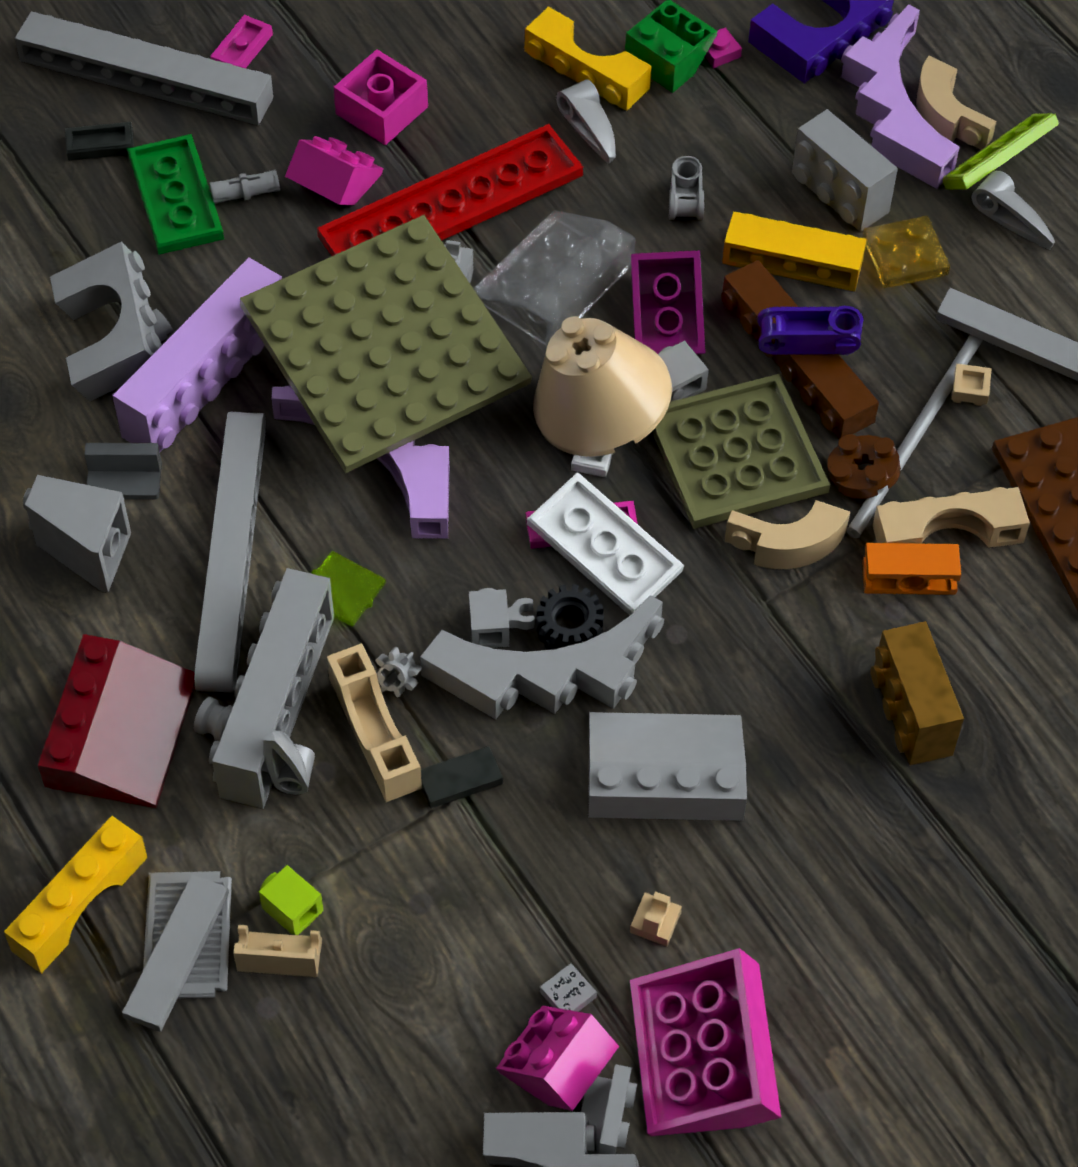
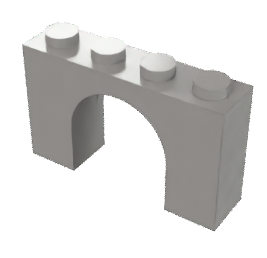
M122 242L50 276L55 303L73 320L106 304L121 302L120 317L112 331L97 343L66 357L71 385L89 401L121 387L162 346L154 330L156 317L148 303L150 290L142 275V271L145 269L144 263L136 251L131 252Z

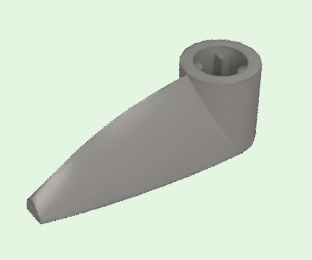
M586 79L558 92L556 95L557 105L563 116L608 164L616 158L614 134L608 117L600 105L599 94L594 84Z
M1002 171L991 172L972 193L974 206L1007 229L1050 250L1055 243L1053 236L1033 208L1014 192L1015 186L1011 177Z
M277 730L268 733L263 740V749L267 769L274 786L288 794L298 795L306 793L309 788L315 753L306 746L294 744L289 736L282 731Z

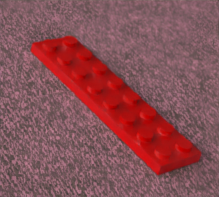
M547 124L317 228V235L330 255L334 256L425 215L442 241L582 177L584 167L550 124Z

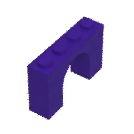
M822 0L844 18L840 23L825 28L806 26L772 3L751 19L748 43L801 82L806 83L812 77L822 74L826 67L836 59H841L849 45L854 46L862 36L868 38L877 28L887 25L893 16L892 7L894 0Z

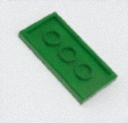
M192 134L127 148L128 157L158 255L224 240V232Z

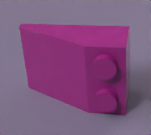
M700 250L631 254L635 339L653 349L657 354L664 348L675 346L683 341H686L696 355L705 354Z

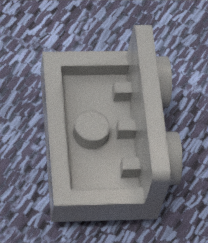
M615 1064L613 1078L609 1079L598 1076L584 1095L581 1112L586 1113L589 1125L596 1126V1151H589V1154H616L617 1147L625 1148L630 1123L622 1122L625 1107L633 1109L637 1088L636 1083L629 1082L631 1067Z

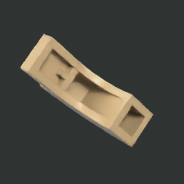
M928 56L922 67L916 103L919 114L939 134L951 142L958 138L976 148L984 149L992 142L996 121L961 104L952 93L957 69Z
M816 500L810 512L802 519L789 524H772L732 510L727 521L725 542L741 550L756 552L754 565L771 569L799 568L821 560L839 545L847 531L850 511Z

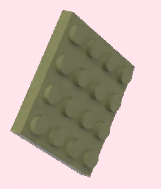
M780 374L671 401L663 419L652 431L693 529L728 520L732 510L747 515L829 493L830 483Z

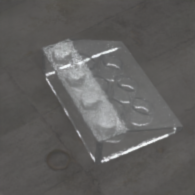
M554 210L474 290L486 308L548 346L551 337L561 328L562 322L572 316L581 318L631 267V254H635L636 238L609 221Z

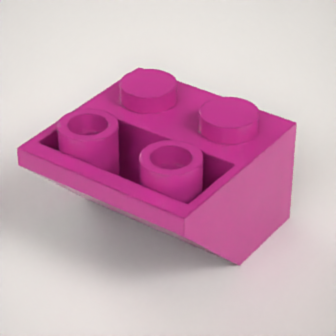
M314 136L313 140L299 139L285 177L339 205H355L382 175L384 169L373 163L375 159L372 156L356 151L354 154L346 150L347 144L338 139L329 137L327 141Z
M542 1005L530 1017L528 1026L519 1038L506 1049L505 1056L496 1069L500 1074L545 1104L573 1111L619 1048V1045L592 1014Z

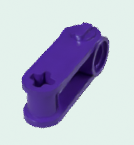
M852 306L766 308L759 312L757 316V322L761 327L762 335L758 340L759 349L764 353L773 355L852 354L861 346L864 319L859 310ZM773 317L776 318V323H773ZM775 338V344H772L771 339Z

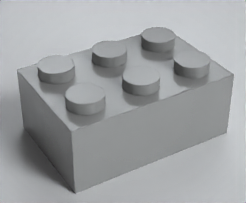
M828 109L798 128L792 174L800 183L810 188L823 203L832 207L846 223L853 225L860 232L890 212L898 170L894 164Z

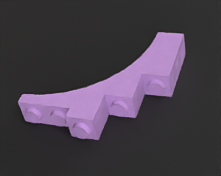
M908 5L900 14L896 13L891 18L888 27L882 33L878 32L872 41L862 36L854 46L849 45L841 58L843 63L841 78L859 87L856 93V99L858 100L856 115L874 124L870 134L873 138L872 147L896 167L937 189L943 183L942 179L944 176L955 169L959 146L939 134L922 118L909 100L902 83L899 59L903 49L916 32L919 10Z
M290 385L272 387L274 419L314 424ZM414 440L377 458L390 471L403 493L410 514L412 538H448L449 446L434 444L415 446Z

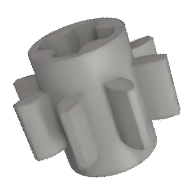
M394 647L389 652V657L381 654L375 660L381 667L376 670L378 682L381 685V692L385 690L394 691L395 696L399 697L405 691V687L412 691L417 686L418 682L412 676L417 675L422 670V667L416 666L413 652L408 654L400 653L398 647ZM395 669L400 672L398 675L394 672Z

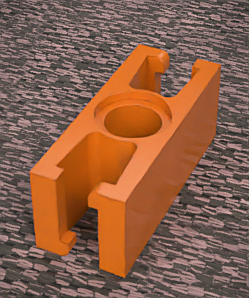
M866 543L865 557H863L862 562L864 594L956 595L958 590L957 581L961 579L959 544Z

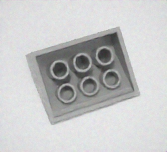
M589 712L588 818L744 820L747 802V782L741 715Z

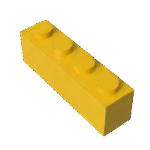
M733 211L724 242L722 264L742 268L759 260L770 274L855 292L867 239Z

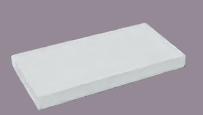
M578 472L527 518L528 526L629 615H632L650 595L656 597L684 569V565Z

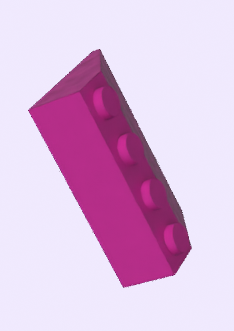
M738 948L630 980L648 1135L660 1136L744 1128L781 1118L759 963Z

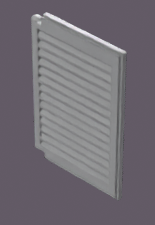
M220 871L149 873L143 970L193 874L228 887L229 895L178 998H215V991H227L232 878H220Z

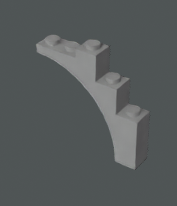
M650 595L632 615L611 630L585 642L554 650L522 652L493 649L467 642L441 630L420 656L421 676L494 719H497L504 709H511L519 694L555 714L563 703L568 705L572 701L578 689L614 709L621 698L626 700L632 694L636 686L637 680L634 679L635 664L643 653L644 643L649 637L655 638L664 624V619L661 617L663 602Z
M585 1112L484 1113L483 1156L488 1164L513 1167H639L636 1154H589V1151H596V1126L589 1125Z

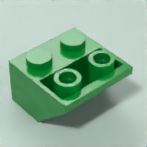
M666 0L626 32L625 51L651 65V79L673 93L694 76L716 38L717 30L672 0Z

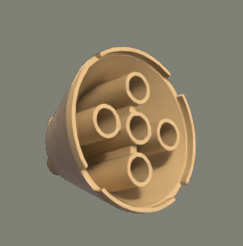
M572 316L562 322L561 328L555 332L548 343L534 396V417L546 440L564 452L589 457L616 453L614 448L634 440L635 444L649 435L661 422L671 401V377L663 359L653 349L602 320L595 318L580 319L577 316Z

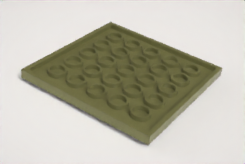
M425 215L240 298V307L345 473L531 384L532 376Z

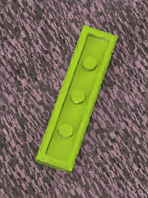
M1053 113L1032 114L945 175L942 179L945 188H970L1059 125L1056 115Z

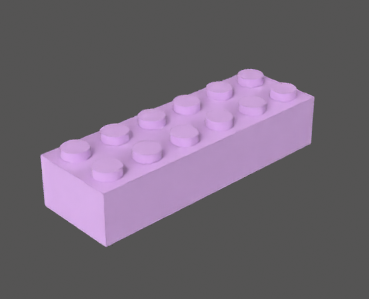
M248 258L113 395V400L123 439L130 443H158L159 451L161 452L174 442L176 435L186 425H190L196 419L199 411L209 401L216 399L221 388L231 378L237 377L243 365L253 355L259 354L264 347V343L240 307V298L281 280L282 276Z

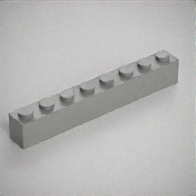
M31 11L15 37L19 59L22 62L255 125L260 124L273 100L271 75L238 67L230 63L208 59L200 55L178 51L170 47L148 43L140 39L118 35L110 31L88 27L80 23L58 19L50 15Z

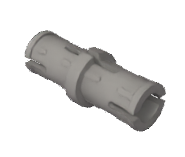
M275 169L252 175L242 173L237 178L210 182V189L214 204L240 198H244V201L250 200L251 196L280 191V185Z

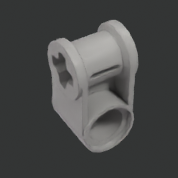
M679 157L672 165L669 220H674L676 217H696L697 220H703L704 190H702V165L694 157Z

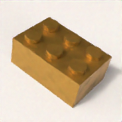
M927 622L882 631L879 647L875 648L876 660L875 665L871 666V678L875 688H881L884 696L883 710L887 720H893L895 725V742L899 752H905L909 765L953 756L964 717Z

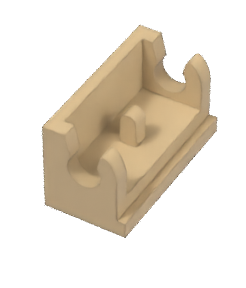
M238 925L239 943H235L233 952L237 971L317 977L322 945L320 931L311 930L310 936L249 932L247 925Z

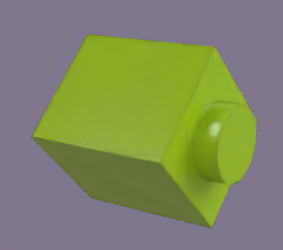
M288 865L279 873L274 872L270 874L261 885L259 896L262 909L292 935H299L324 911L321 893Z

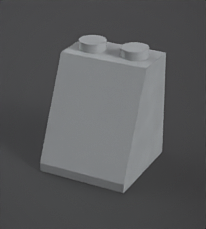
M37 475L32 488L26 490L23 498V508L27 510L29 529L33 531L36 545L97 589L108 593L131 535L122 492Z

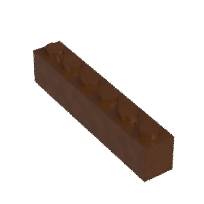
M759 260L724 276L723 291L721 293L724 306L736 314L741 320L744 330L748 334H752L757 341L762 336L761 327L757 322L759 312L770 307H798ZM775 317L772 318L773 323H776ZM775 338L771 339L772 344H775ZM764 353L768 358H772L780 367L783 377L788 382H792L800 391L805 404L812 406L819 414L824 427L829 431L832 430L839 439L847 434H854L875 423L879 401L839 354L773 355Z

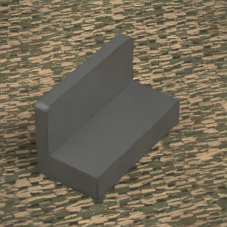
M158 443L85 444L84 456L88 468L87 485L122 492L124 499L159 498L162 461Z

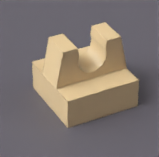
M956 363L952 391L953 402L961 403L963 401L975 403L974 405L977 406L987 405L992 368Z
M655 891L654 896L644 893L632 921L630 933L668 946L681 914L682 906L672 903L669 896Z

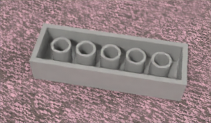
M286 568L282 581L275 582L271 596L273 605L270 612H264L259 626L261 636L258 643H252L247 656V665L249 667L245 676L240 675L237 680L234 692L236 698L233 708L226 709L222 720V730H224L220 741H214L209 754V763L213 764L214 769L213 782L217 783L219 798L264 809L273 785L265 761L263 740L268 733L277 730L284 732L290 738L334 620L330 578Z

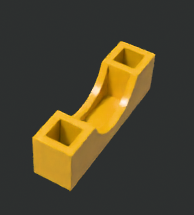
M549 6L525 28L524 51L532 58L542 61L554 68L558 73L564 74L578 83L586 79L590 80L601 97L625 111H628L650 89L651 65L627 51L612 56H597L583 51L573 41L574 21Z
M111 816L4 931L11 952L42 974L69 944L72 929L87 905L106 888L113 885L122 886L148 858L142 836L114 816Z

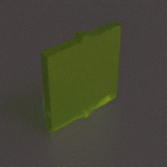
M331 551L318 569L312 570L314 575L330 578L334 617L352 627L367 608L373 607L374 598L386 584L385 578L334 551Z

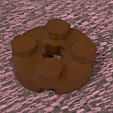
M847 434L841 437L838 441V446L833 449L827 462L829 479L838 486V491L845 496L858 499L877 496L878 490L887 485L888 489H890L897 482L901 472L899 454L895 449L894 441L887 437L882 438L874 435L856 436ZM863 463H869V464H871V465L866 466V467H865V470H859V469H858V465H860V464H863Z

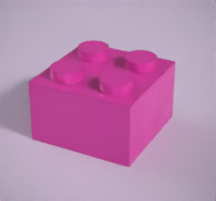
M376 49L334 86L336 115L382 144L387 145L428 108L427 80Z

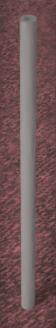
M973 335L968 337L897 449L901 470L953 389L956 363L968 365L982 343V339ZM888 485L878 490L877 496L866 498L847 528V533L851 537H860L875 513L876 507L880 505L889 491Z

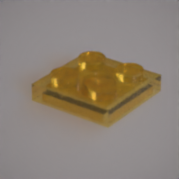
M928 215L864 228L862 238L867 239L866 247L884 288L949 275L950 264Z

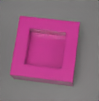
M725 27L717 31V36L706 53L705 58L713 68L741 58L742 48Z

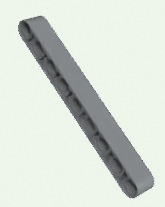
M228 412L195 664V690L200 692H235L265 442V413Z

